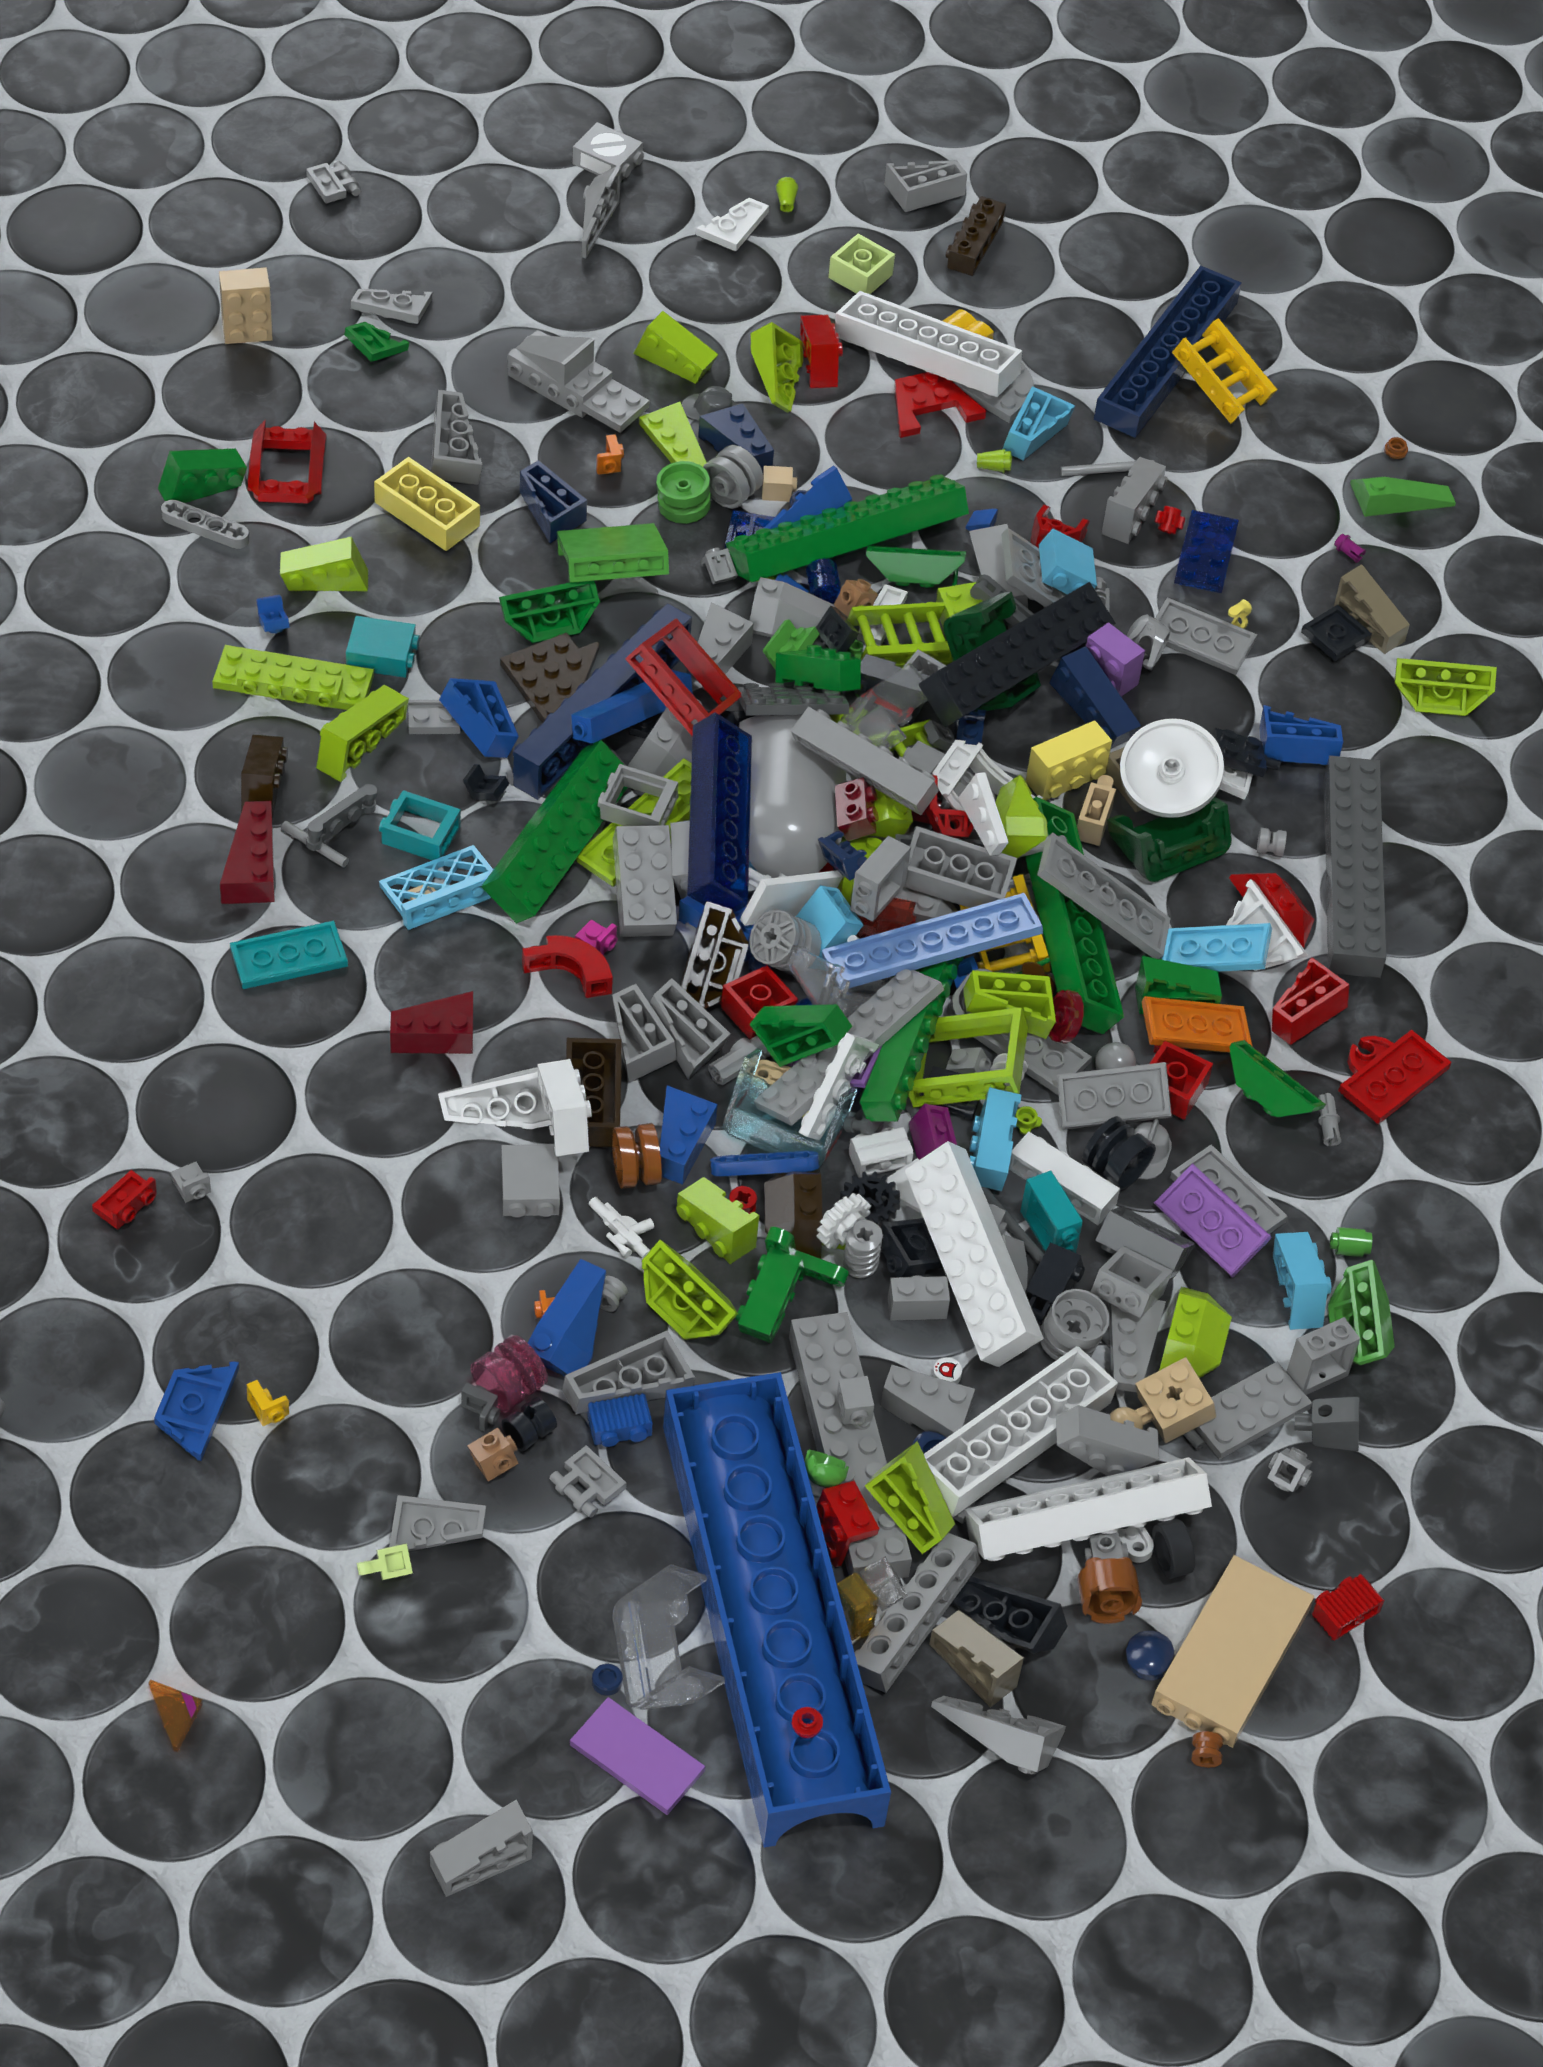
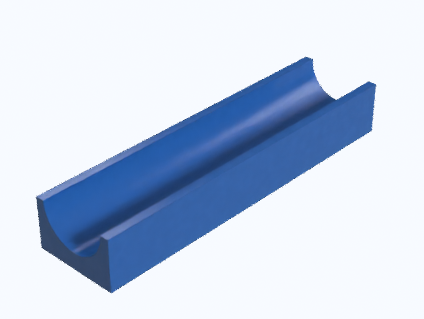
M781 1372L666 1390L663 1429L763 1847L776 1846L778 1839L795 1825L828 1814H859L871 1820L872 1828L883 1827L886 1822L891 1790ZM803 1707L816 1709L823 1718L821 1731L811 1738L800 1737L792 1728L793 1714ZM802 1719L806 1724L813 1722L810 1719Z

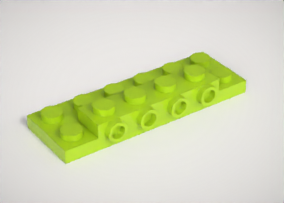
M225 645L212 682L215 689L348 710L356 702H360L368 696L374 678V669Z
M685 758L663 776L678 782V799L665 824L669 825L670 844V823L697 820L699 824L705 816L706 810L704 805L722 790L721 782ZM644 793L628 809L651 816L660 797ZM613 822L589 842L576 858L580 865L612 887L616 885L613 836L616 826H622Z

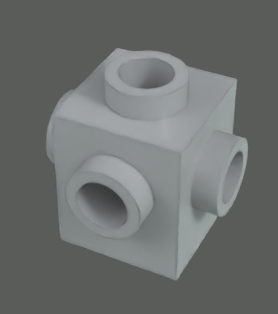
M1294 1447L1291 1450L1286 1448L1280 1453L1276 1452L1268 1466L1271 1471L1267 1478L1273 1481L1276 1487L1287 1492H1294L1301 1485L1305 1487L1313 1473L1309 1470L1312 1461L1307 1459V1454ZM1289 1464L1298 1469L1296 1473L1289 1469Z
M1119 1532L1090 1535V1548H1085L1086 1561L1093 1557L1101 1559L1128 1557L1127 1544H1121Z

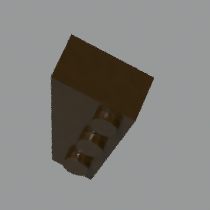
M252 735L241 773V813L245 802L271 801L273 821L278 789H280L281 776L284 774V763H287L288 747H284V737Z

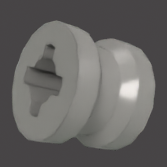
M606 1276L602 1303L600 1305L601 1309L614 1312L618 1308L619 1300L623 1299L628 1293V1289L622 1281L613 1276Z

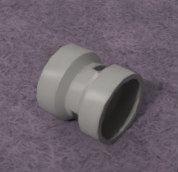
M1261 827L1257 842V853L1273 852L1276 856H1283L1287 831L1278 830L1271 832L1268 828Z

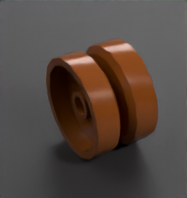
M638 1124L635 1130V1139L633 1132L628 1126L613 1128V1161L620 1188L635 1187L639 1180V1174L645 1185L660 1184L662 1178L661 1155L654 1124Z

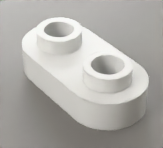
M1127 1526V1529L1118 1528L1117 1532H1119L1121 1544H1127L1128 1558L1133 1562L1141 1563L1147 1561L1152 1556L1154 1542L1144 1526L1138 1528ZM1138 1547L1143 1551H1135L1133 1548Z

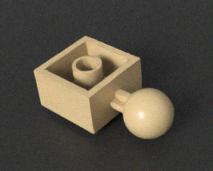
M1186 1357L1135 1383L1138 1398L1143 1405L1137 1410L1129 1407H1120L1109 1414L1110 1420L1124 1424L1125 1420L1134 1422L1135 1428L1142 1430L1143 1425L1152 1421L1165 1444L1216 1418L1214 1402Z

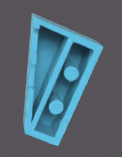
M989 1087L980 1116L975 1115L972 1132H976V1136L972 1135L969 1151L973 1152V1156H969L981 1187L999 1191L1003 1189L1009 1171L1013 1148V1127H1016L1017 1124L1015 1114L1021 1101V1094Z

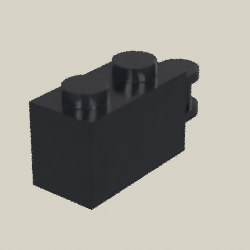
M1051 1242L1026 1289L1028 1301H1030L1029 1304L1040 1326L1056 1297L1066 1290H1071L1075 1281L1079 1282L1085 1271L1081 1255ZM1037 1304L1044 1307L1042 1311L1036 1309Z

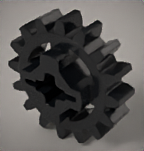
M865 1171L862 1172V1178L860 1179L853 1175L852 1184L845 1182L844 1191L840 1192V1200L845 1196L849 1198L852 1193L860 1194L871 1205L869 1208L871 1213L865 1219L873 1221L877 1225L880 1222H889V1217L895 1219L896 1211L900 1210V1191L896 1190V1183L894 1181L887 1183V1175L882 1176L881 1179L877 1178L876 1171L873 1172L872 1177H868ZM886 1199H888L889 1202L887 1206L884 1207L883 1205L886 1203Z

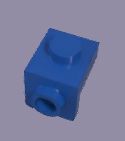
M280 595L258 598L256 600L259 622L265 632L279 633L285 628H290L289 619L284 612Z

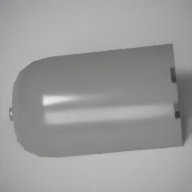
M756 715L739 722L734 810L736 830L742 848L757 872L762 875H769L771 878H778L781 873L785 876L818 873L827 863L818 839L840 831L837 827L835 785L846 782V771L795 741L791 730L802 715ZM842 837L835 841L837 845L840 844Z

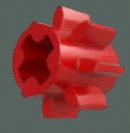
M1164 506L1163 511L1158 510L1155 518V523L1159 524L1158 530L1170 534H1176L1177 529L1182 530L1185 522V517L1181 516L1182 510L1170 506Z

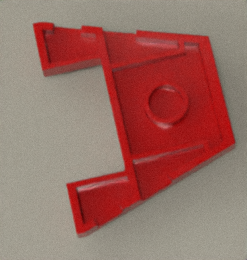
M925 372L895 379L894 390L900 438L920 434L921 426L915 417L917 415L957 407L965 423L985 419L986 410L955 383L944 377Z

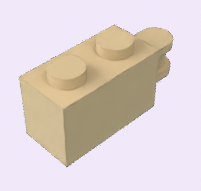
M1102 775L1098 778L1097 784L1092 782L1090 784L1077 824L1080 841L1100 846L1107 825V819H1109L1116 792V789L1112 788L1113 778L1109 775Z

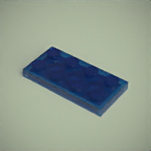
M1192 510L1174 583L1222 593L1239 520Z

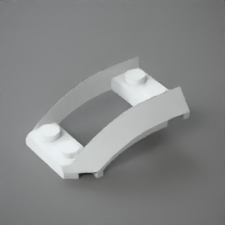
M955 740L932 775H937L938 789L954 810L965 811L958 799L959 797L954 792V788L969 767L975 774L986 773L990 788L996 795H998L1000 788L1013 778L988 757L982 749L983 745L981 743L970 745L965 744L966 741Z

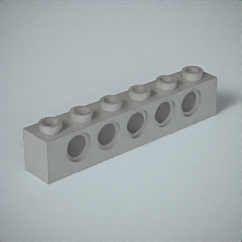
M947 1533L940 1542L932 1547L931 1553L923 1563L919 1564L910 1582L902 1587L896 1601L886 1609L882 1620L876 1627L871 1629L865 1643L854 1652L862 1683L885 1693L889 1690L981 1563L976 1543Z

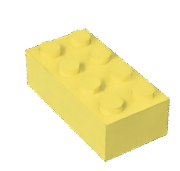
M407 457L374 481L376 504L445 551L449 550L480 526V505L410 457Z

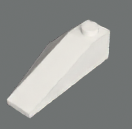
M538 1067L438 1093L445 1121L494 1124L504 1127L514 1126L522 1127L523 1129H535L552 1125L549 1115L545 1114L540 1094Z

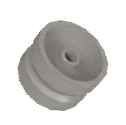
M730 445L725 447L716 457L703 466L710 477L711 497L718 504L726 508L733 509L739 507L746 501L748 496L753 495L763 484V473L757 460L740 446Z

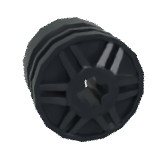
M1115 1116L1102 1124L1093 1134L1084 1149L1082 1160L1088 1166L1093 1167L1095 1172H1104V1179L1110 1180L1122 1191L1135 1183L1144 1173L1154 1157L1156 1147L1155 1144L1142 1134L1137 1133L1134 1135V1128L1126 1124L1122 1118Z

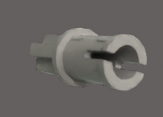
M1325 1093L1318 1097L1319 1100L1326 1104L1324 1109L1320 1110L1318 1122L1322 1125L1324 1144L1328 1146L1330 1140V1146H1336L1341 1143L1338 1126L1340 1116L1336 1114L1334 1097L1330 1093Z

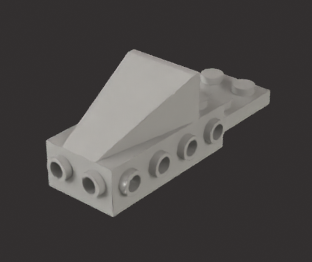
M536 330L508 354V376L581 418L588 414L614 430L622 432L649 408L650 400L613 380L612 371L594 362V339L550 336L540 330Z

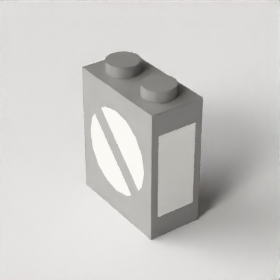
M597 122L573 146L572 164L598 176L615 166L621 167V182L630 175L637 165L642 163L644 153L642 152L643 142Z

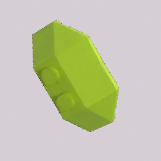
M1397 658L1395 685L1415 712L1466 716L1495 692L1497 667Z
M659 1240L643 1258L642 1269L644 1270L646 1303L683 1339L690 1340L720 1335L738 1314L731 1301L692 1263L662 1240Z
M1185 1287L1180 1288L1159 1371L1185 1357L1199 1378L1220 1366L1232 1317L1208 1293Z

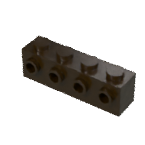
M983 196L980 197L977 204L973 203L969 218L965 217L961 231L956 232L954 244L949 245L947 248L948 269L970 276L974 275L1004 222L1005 203Z

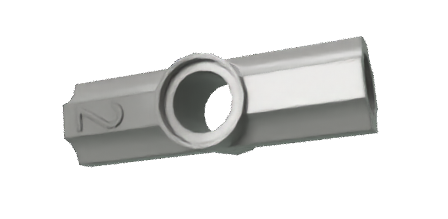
M758 1036L750 1040L742 1038L732 1046L729 1053L709 1064L708 1071L716 1084L724 1085L745 1071L750 1074V1067L754 1062L765 1060L771 1054Z

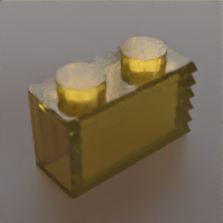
M853 1573L837 1584L852 1641L858 1637L864 1638L868 1636L871 1629L875 1627L874 1621L876 1620L875 1615L877 1614L876 1609L879 1598L860 1575Z

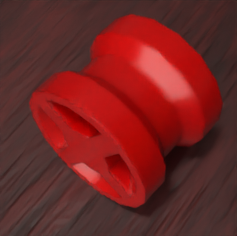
M739 1186L730 1192L729 1200L732 1203L736 1200L743 1204L741 1209L748 1214L756 1211L757 1195L753 1189L747 1186Z

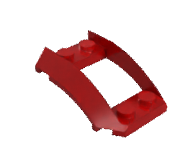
M265 419L253 433L248 491H252L254 498L259 502L307 504L314 499V494H321L326 433L315 421L313 430L304 427L287 429L280 426L266 428ZM264 448L311 450L308 483L298 480L291 482H281L274 479L261 481Z

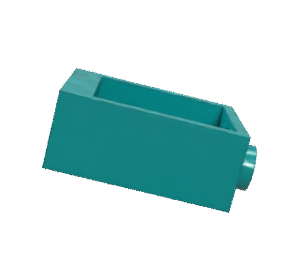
M403 790L399 798L393 800L389 815L381 820L379 832H382V844L429 860L443 857L461 827V809ZM407 811L441 823L433 838L398 827L397 824L404 812Z
M1050 1170L1028 1178L1020 1212L1042 1248L1046 1252L1051 1242L1076 1253L1083 1220L1055 1175Z

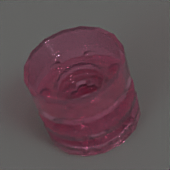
M510 1335L503 1343H499L494 1348V1352L488 1351L471 1364V1374L475 1384L498 1395V1408H500V1412L508 1413L524 1400L525 1395L531 1396L537 1389L542 1388L548 1382V1375L540 1357L524 1339L517 1335Z

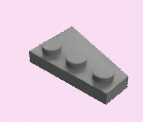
M358 289L351 300V309L359 310L362 313L381 315L384 318L403 320L406 323L418 324L432 301V292H424V295H411V291H402V294H390L387 290Z
M398 1495L389 1547L407 1544L408 1551L482 1538L486 1506Z

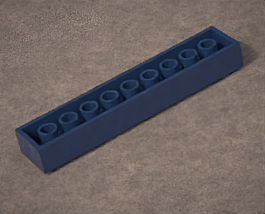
M1200 265L1097 398L1093 420L1136 438L1187 371L1172 351L1185 337L1191 345L1203 339L1202 334L1216 319L1219 318L1223 323L1238 303L1242 282Z
M667 603L661 610H657L653 614L651 620L645 625H641L631 639H627L615 654L613 653L609 656L607 662L600 669L597 668L585 683H581L578 686L576 692L570 698L564 699L561 706L554 713H550L547 716L545 722L540 727L533 729L529 737L515 747L512 770L513 786L539 800L564 775L581 750L593 744L573 739L571 714L645 682L625 658L644 641L676 618L691 634L692 617ZM671 634L667 635L670 640L673 638ZM663 640L652 647L670 669L680 661ZM640 654L635 657L639 663L644 660Z

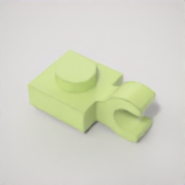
M407 1544L376 1550L378 1559L356 1563L359 1575L380 1571L382 1580L413 1573Z

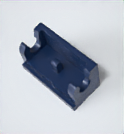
M836 831L825 838L820 837L818 841L824 859L849 881L854 879L855 872L867 860L864 857L867 852L864 850L857 851L850 845L849 841H844L837 845L835 841L844 836V833L841 831Z

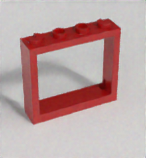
M677 618L644 641L625 658L692 737L741 698L742 693ZM671 634L673 638L670 640L667 635ZM661 640L665 642L717 702L718 706L710 713L706 711L652 647ZM639 654L644 659L641 663L635 658ZM725 696L727 699L722 701L721 697ZM694 719L700 724L697 728L691 723Z

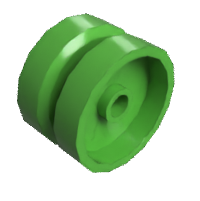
M690 461L674 462L662 468L656 482L660 513L667 520L675 523L687 524L703 518L711 506L710 477L707 470L701 465Z

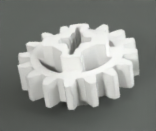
M852 1193L849 1198L843 1197V1199L834 1204L832 1209L825 1212L823 1219L820 1221L823 1225L817 1228L819 1232L817 1238L828 1249L831 1247L836 1249L839 1244L843 1246L847 1240V1233L858 1220H867L865 1217L871 1213L869 1211L871 1205L860 1194L855 1195Z

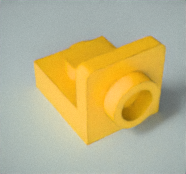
M258 1380L247 1384V1401L262 1426L277 1423L289 1415V1400L286 1395L273 1400L267 1388L263 1389Z

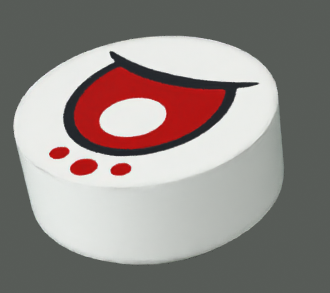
M946 1357L939 1359L935 1363L933 1377L957 1384L961 1379L962 1367L957 1360Z

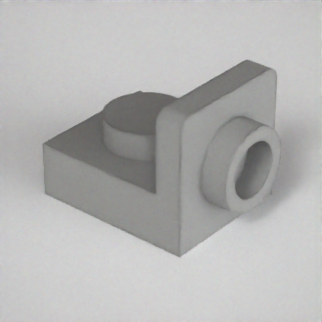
M719 548L710 549L700 561L702 566L707 567L712 584L732 580L738 576L728 548L723 550Z
M197 1162L171 1172V1179L185 1203L194 1199H200L206 1194L211 1193L210 1177L208 1173L202 1172Z

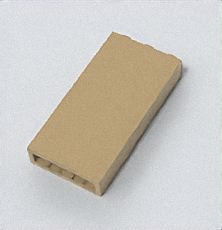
M1234 1555L1158 1685L1151 1705L1156 1707L1162 1714L1173 1716L1183 1721L1187 1727L1193 1730L1218 1733L1223 1738V1744L1233 1748L1309 1613L1314 1595Z

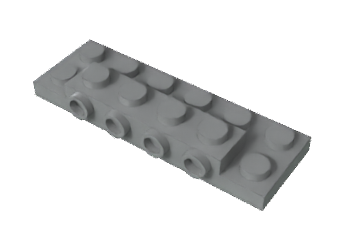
M1052 833L1047 836L1038 876L1133 943L1144 953L1156 959L1163 957L1171 918L1056 834Z

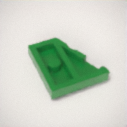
M367 322L345 327L344 335L371 362L408 351L409 342L403 339L401 342L390 338L391 333L378 329Z

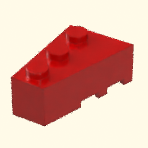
M1311 957L1305 970L1297 975L1295 983L1291 988L1288 987L1273 1007L1271 1031L1288 1044H1293L1348 1007L1349 984Z

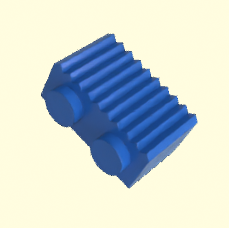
M645 1394L624 1396L623 1398L607 1399L606 1401L602 1400L588 1404L587 1417L594 1446L603 1445L611 1447L619 1441L631 1439L633 1442H640L648 1436H652L653 1423Z

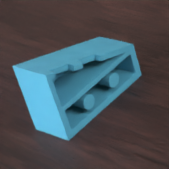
M1032 386L1002 449L1011 451L1012 456L1025 460L1068 425L1075 405Z
M1308 1232L1275 1234L1273 1259L1279 1285H1285L1288 1297L1283 1298L1284 1307H1290L1291 1309L1290 1320L1288 1321L1290 1330L1323 1327L1327 1294L1331 1293L1332 1287L1330 1277H1326L1324 1273V1262L1318 1258L1316 1243H1312Z

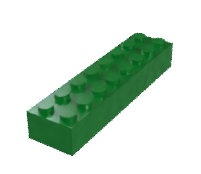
M602 740L581 750L481 886L516 924L536 915L604 821L601 819L600 807H598L599 797L608 788L607 783L610 774L616 772L619 764H624ZM623 787L617 801L620 799V797L623 795V793L628 787Z

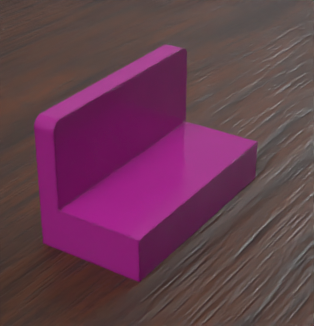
M924 1103L909 1121L916 1156L919 1160L947 1141L957 1145L947 1107Z

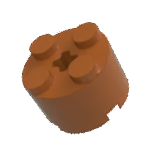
M1093 1557L1085 1562V1567L1080 1571L1077 1578L1082 1610L1085 1616L1086 1614L1090 1615L1092 1621L1097 1623L1111 1624L1125 1620L1124 1615L1130 1612L1134 1615L1140 1610L1142 1598L1136 1569L1130 1558L1101 1559Z

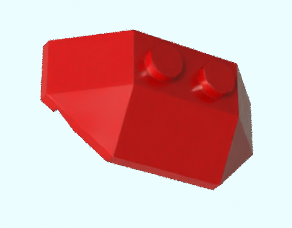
M1277 873L1231 874L1229 879L1242 897H1244L1248 889L1246 887L1247 882L1250 879L1256 882L1304 948L1314 918L1290 885Z

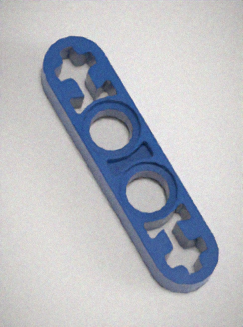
M815 1151L717 1156L710 1159L711 1174L714 1176H737L813 1171L819 1168V1156Z

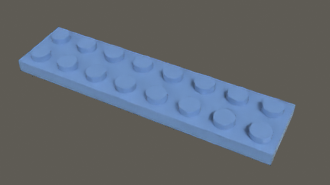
M1025 893L825 948L822 949V958L838 991L895 976L904 969L916 970L1043 934V927Z

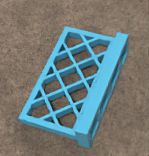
M472 845L380 880L379 885L403 917L405 927L410 930L490 899L491 897L481 886L493 869L477 848ZM469 856L474 857L473 863L461 861ZM443 866L451 867L449 872L440 871L438 868ZM457 868L469 870L467 875L455 873ZM475 871L483 872L479 875L473 876ZM419 875L428 876L426 881L414 879ZM434 877L445 879L443 884L432 882ZM451 880L459 881L458 883L449 885ZM396 884L404 885L402 890L391 889L390 887ZM423 885L420 893L408 891L410 886L418 887ZM427 886L433 887L436 890L432 893L424 894ZM410 897L416 898L414 900L402 904L403 899H410Z

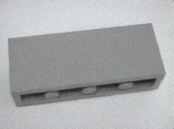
M1003 524L969 531L981 575L990 576L1007 592H1012L1013 597L1028 609V598L1025 593L1017 588H1012L1006 581L1001 534L1008 528V525Z

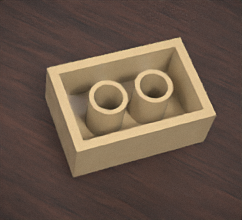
M267 267L219 271L221 315L225 344L271 341V302Z

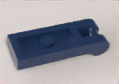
M978 709V712L972 711L959 719L956 740L966 741L965 744L970 745L982 743L986 710ZM966 721H974L976 724H969Z

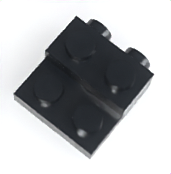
M924 1218L885 1222L881 1225L880 1228L883 1234L881 1251L887 1259L888 1270L891 1273H895L898 1278L923 1276L926 1270L943 1268Z

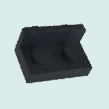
M831 605L816 626L820 633V642L829 648L836 649V652H850L849 648L859 634L838 608Z

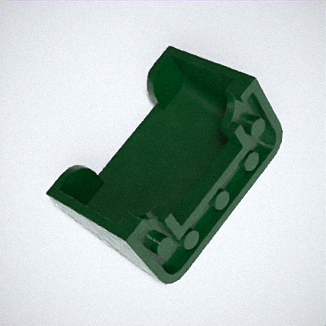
M1012 592L996 595L951 615L944 621L943 629L953 661L1006 631L1003 619L1011 617L1016 611V603ZM1035 673L974 711H978V709L988 711L1012 707L1041 686L1038 674Z
M1215 797L1205 807L1190 815L1160 817L1133 828L1132 820L1126 815H1117L1107 819L1110 836L1138 872L1151 882L1162 880L1223 855L1229 850L1232 842L1228 804Z

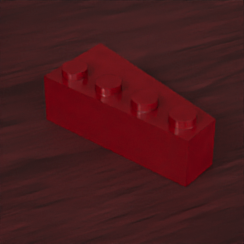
M271 801L244 803L220 881L221 904L275 902Z

